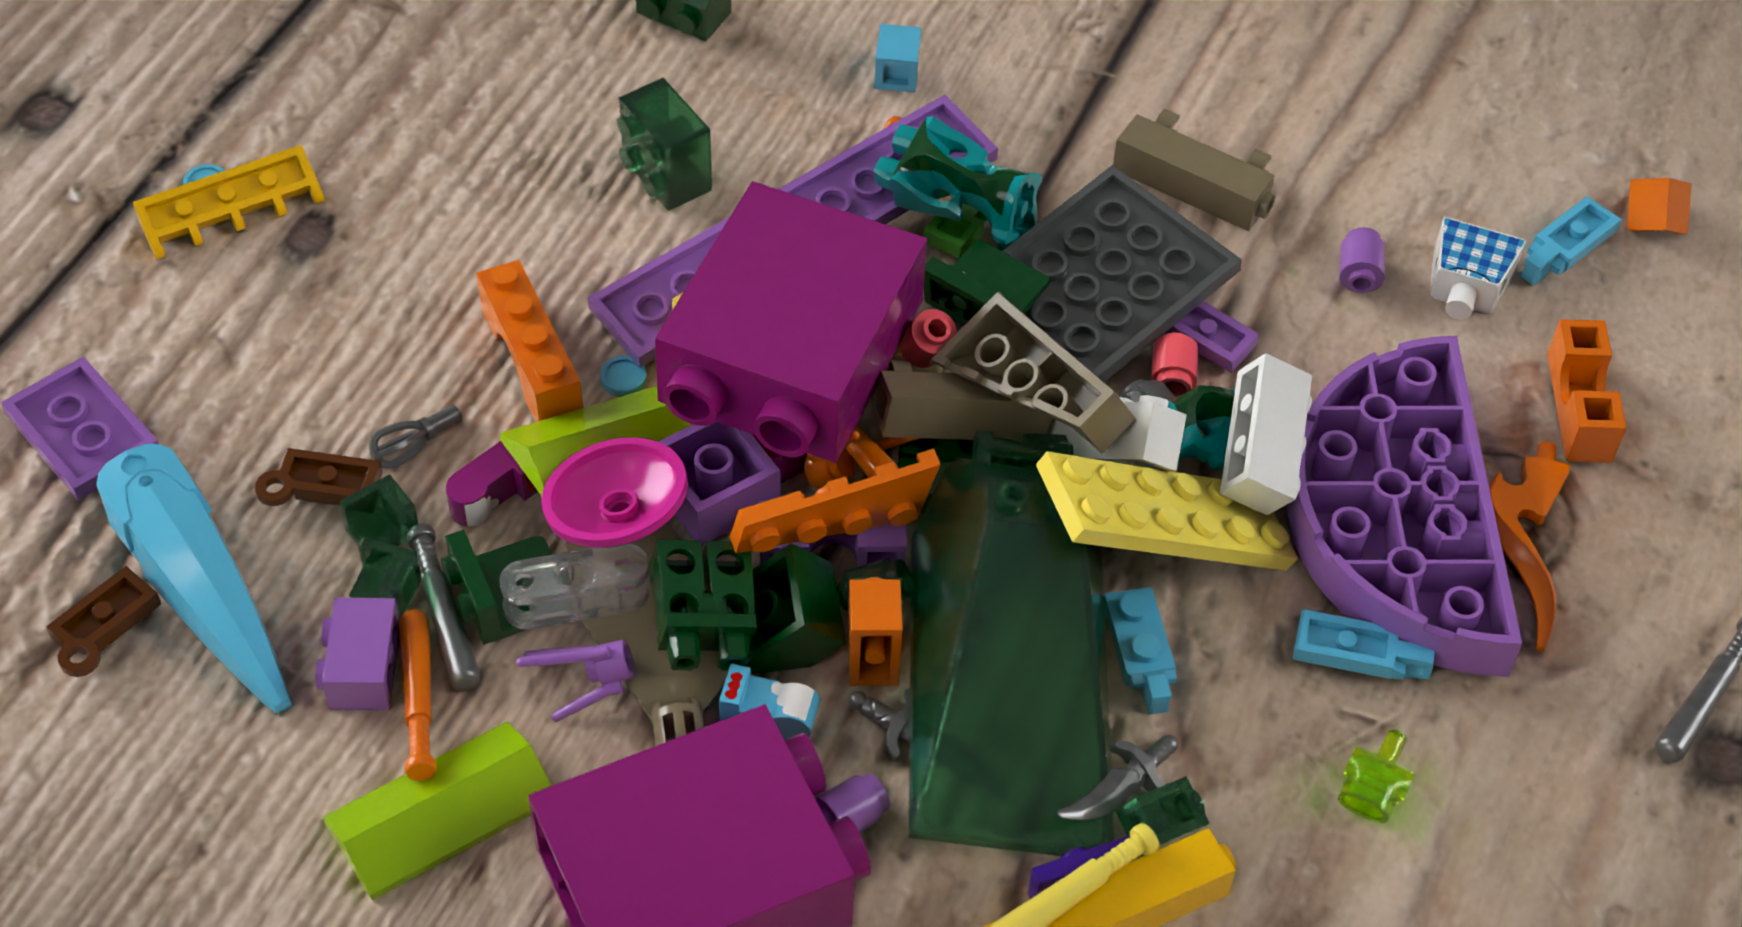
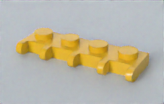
M302 145L142 198L134 201L133 207L154 257L158 260L165 257V251L161 243L189 234L193 245L198 246L204 244L199 231L201 229L231 219L235 230L239 232L246 229L242 215L273 205L278 217H282L288 214L284 203L285 200L308 192L311 193L315 204L325 202V198Z

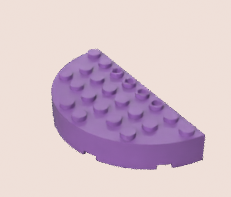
M1457 336L1410 340L1400 343L1397 350L1380 356L1375 352L1369 354L1338 374L1320 392L1307 414L1304 435L1306 437V447L1301 457L1299 472L1301 487L1296 500L1287 504L1288 522L1298 554L1311 578L1323 594L1347 618L1376 623L1385 630L1399 636L1401 641L1411 642L1434 650L1435 666L1476 675L1509 677L1521 649L1522 639Z

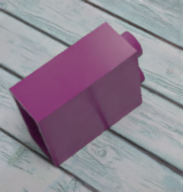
M752 181L655 338L658 401L666 404L674 415L690 424L706 426L716 421L756 435L757 439L766 448L776 454L786 457H799L808 453L836 463L878 385L881 370L886 371L905 335L908 325L912 322L923 301L927 238Z
M766 704L528 795L536 849L571 927H851L853 925L854 882L871 875L868 852L854 822L848 816L828 823L814 798V795L826 791V779L812 742L805 733H800L784 740Z

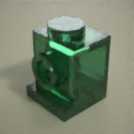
M1187 776L1136 796L1115 812L1126 836L1129 835L1130 837V830L1140 823L1148 825L1158 838V850L1191 836L1210 824L1205 815L1204 802L1201 796L1193 790Z

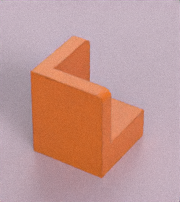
M1673 178L1630 179L1627 229L1634 232L1664 231L1677 235H1686L1689 227L1692 183Z

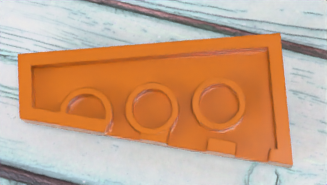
M930 449L918 453V463L899 469L896 468L894 461L874 467V476L852 484L848 483L846 476L826 482L827 485L821 487L813 496L805 498L802 491H797L738 510L730 534L735 553L752 550L755 552H766L778 545L799 541L809 544L826 536L841 533L856 535L865 532L869 528L889 524L892 526H903L918 519L941 465L935 450Z

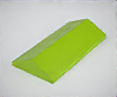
M657 386L501 432L500 440L542 496L544 486L555 469L570 456L586 447L611 439L630 437L645 438L658 442L693 424L678 418L669 410L666 404L659 402Z
M508 721L435 758L437 769L432 778L424 781H415L404 774L323 816L326 826L371 901L531 816L528 795L548 788L552 784L531 745Z

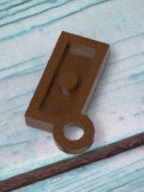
M288 448L280 470H271L262 474L255 482L254 489L258 500L268 506L285 504L295 495L296 500L370 510L383 471L381 461ZM278 483L283 485L279 492L270 493L266 491L268 486Z
M125 566L47 625L50 637L61 646L57 657L62 671L72 677L86 676L93 672L99 665L101 660L100 652L161 605L158 593ZM77 652L88 654L87 658L80 663L70 661L71 657Z

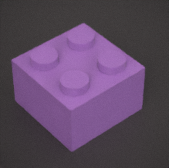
M714 421L706 426L691 425L658 441L675 451L684 464L688 478V489L686 497L679 510L675 513V516L693 540H701V545L731 531L738 510L759 504V501H768L780 497V469L752 434Z

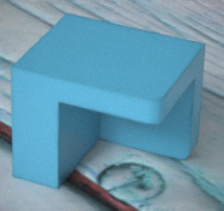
M880 24L875 59L874 89L916 92L921 28Z

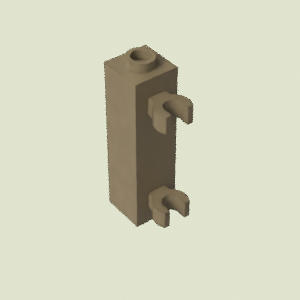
M1162 110L1156 122L1136 114L1116 140L1113 160L1114 167L1140 183L1246 231H1250L1259 217L1265 219L1269 215L1276 198L1271 193L1275 175L1264 170V168L1271 160V155L1255 149L1246 163L1178 133L1173 127L1180 119V115L1172 111Z
M891 360L889 363L891 371L881 370L872 412L882 437L1046 442L1050 423L1056 421L1035 409L958 374L912 372V366L909 361Z

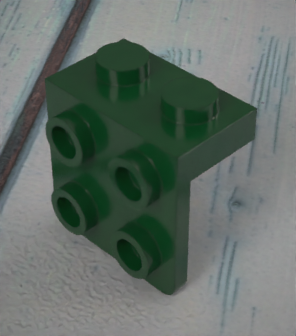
M464 530L445 536L448 556L441 558L446 578L450 586L458 585L461 594L457 595L463 618L466 624L474 622L483 645L568 616L573 612V598L543 537L533 536L475 556Z

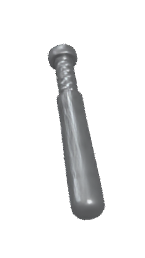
M426 523L417 524L407 530V544L412 549H415L421 572L423 573L421 581L450 684L456 690L467 691L478 684L480 680L479 669L445 573L441 571L433 546L436 539L434 528Z
M1742 616L1736 625L1737 633L1725 651L1716 656L1698 684L1658 737L1655 743V750L1663 760L1676 763L1685 757L1725 691L1739 672V664L1742 662Z

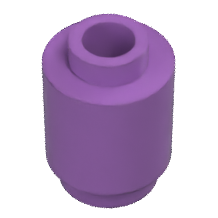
M1355 228L1347 233L1341 243L1339 279L1341 284L1352 292H1372L1378 289L1385 279V244L1379 233L1371 228Z
M870 773L864 776L854 775L815 798L828 823L848 816L856 825L859 833L879 822L883 818V813L890 808V799L886 789L880 780Z

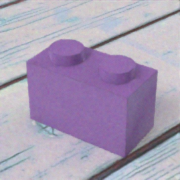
M334 598L332 617H325L323 620L322 643L324 647H327L325 659H318L316 664V688L324 690L329 710H390L399 644V615L395 598Z

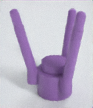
M625 639L594 646L526 651L523 657L517 659L516 663L519 667L585 661L590 681H600L603 685L553 712L551 718L557 722L606 696L624 692L622 681L634 678L632 653Z

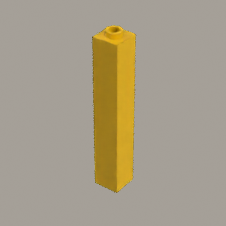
M1209 828L1165 846L1149 856L1145 855L1124 865L1123 868L1108 877L1106 884L1081 900L1046 927H1160L1229 896L1236 872L1234 857L1224 843H1218ZM994 922L989 923V924H987V925H985V926H982V927H989V926L992 925Z

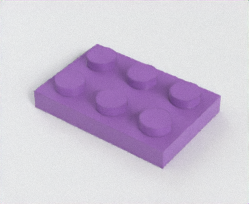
M84 356L1 402L5 415L77 500L98 489V473L107 462L126 450L144 444H159L158 440Z

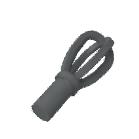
M451 405L428 418L423 417L417 421H402L385 426L374 432L371 436L369 454L373 460L381 461L382 468H396L414 457L425 446L427 441L435 438L436 434L461 422V412L455 405ZM414 429L378 446V441L383 436L399 430ZM417 440L408 451L394 460L387 461L382 458Z

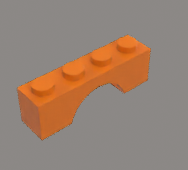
M520 260L476 272L482 312L495 339H504L519 375L525 401L535 422L584 408L580 379Z

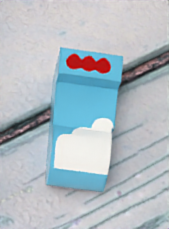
M730 664L719 699V720H725L766 704L784 740L800 733H805L809 738L821 699L819 694L809 686L792 682L781 684L780 681L751 676L749 667Z

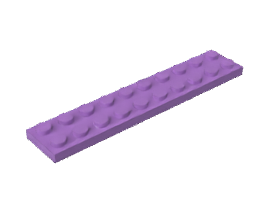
M944 94L778 190L887 224L909 210L895 205L892 190L876 184L874 167L880 157L883 156L901 161L903 155L894 153L892 147L893 135L900 124L920 128L926 116H934L985 149L988 153L989 162L997 160L998 148ZM954 152L949 156L963 158L967 154ZM730 217L587 297L589 309L639 368L656 359L655 338L672 312V299L685 291Z

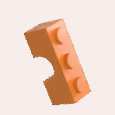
M1560 319L1550 344L1547 358L1565 459L1570 462L1612 463L1627 427L1620 392L1606 391V374L1612 358L1606 321Z

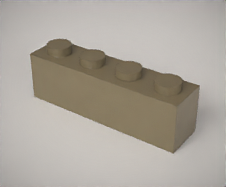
M998 292L931 359L934 364L1073 428L1101 454L1136 420L1109 386Z

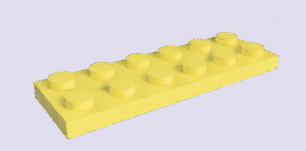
M1048 451L1036 463L1064 526L1074 543L1285 571L1298 560L1289 542V535L1278 522L1274 512L1265 515L1221 495L1222 479Z

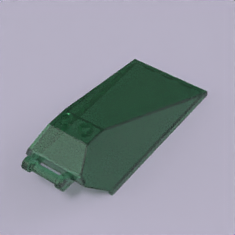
M976 430L972 445V459L958 458L946 467L911 537L908 838L1061 857L1066 852L1077 847L1090 849L1115 840L1114 812L1100 818L1088 820L1061 818L1057 814L1059 809L1072 805L1089 794L1112 768L1111 752L1109 750L1111 742L1101 548L1097 545L1072 542L1038 469L991 462V456L1037 463L1047 451L1073 455L1072 443L1058 441L1053 446L993 437V432Z

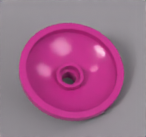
M645 438L611 439L578 451L555 469L547 480L542 492V510L552 531L570 543L593 548L623 546L653 534L675 515L686 497L688 478L681 458L668 446Z

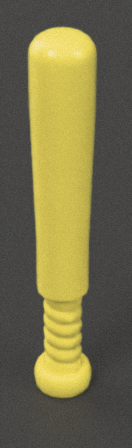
M1144 823L1134 826L1130 830V838L1125 839L1123 843L1112 848L1103 857L1101 856L1097 860L1090 859L1072 873L1009 912L989 927L1048 926L1081 900L1106 884L1108 877L1123 868L1124 865L1129 864L1141 854L1149 856L1156 852L1159 848L1156 834Z

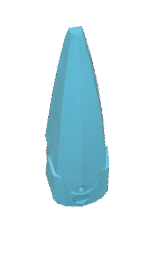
M144 444L126 450L107 462L98 473L97 488L110 526L139 562L144 577L200 641L264 705L276 714L293 706L259 610L229 547L210 515L213 511L193 477L175 452L161 444Z

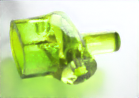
M1389 730L1377 755L1355 747L1343 773V785L1337 798L1342 806L1374 822L1386 823L1397 805L1404 801L1415 777L1414 773L1396 764L1407 742L1405 734L1398 730Z

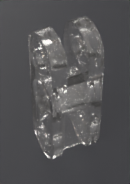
M627 544L611 548H588L513 562L505 567L500 575V591L504 597L502 602L503 615L506 621L513 627L535 629L637 610L646 604L650 596L648 557L639 546ZM522 578L523 584L518 586L516 582ZM519 605H529V611H522L518 607Z

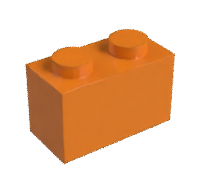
M870 577L864 580H850L848 611L849 686H899L902 646L900 579L885 580L879 577Z

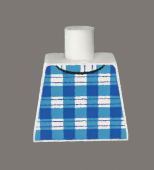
M1444 216L1433 253L1430 295L1436 300L1446 302L1445 311L1453 319H1468L1473 310L1484 314L1492 313L1515 275L1526 240Z

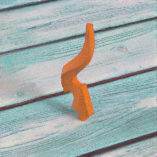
M1542 442L1538 445L1537 457H1524L1521 465L1523 484L1511 485L1505 482L1500 471L1489 484L1502 550L1516 568L1529 591L1536 618L1535 650L1542 653L1547 646L1554 626L1556 592L1549 571L1518 521V518L1531 519L1537 526L1543 524L1567 479L1570 465L1556 461L1557 447L1551 442Z

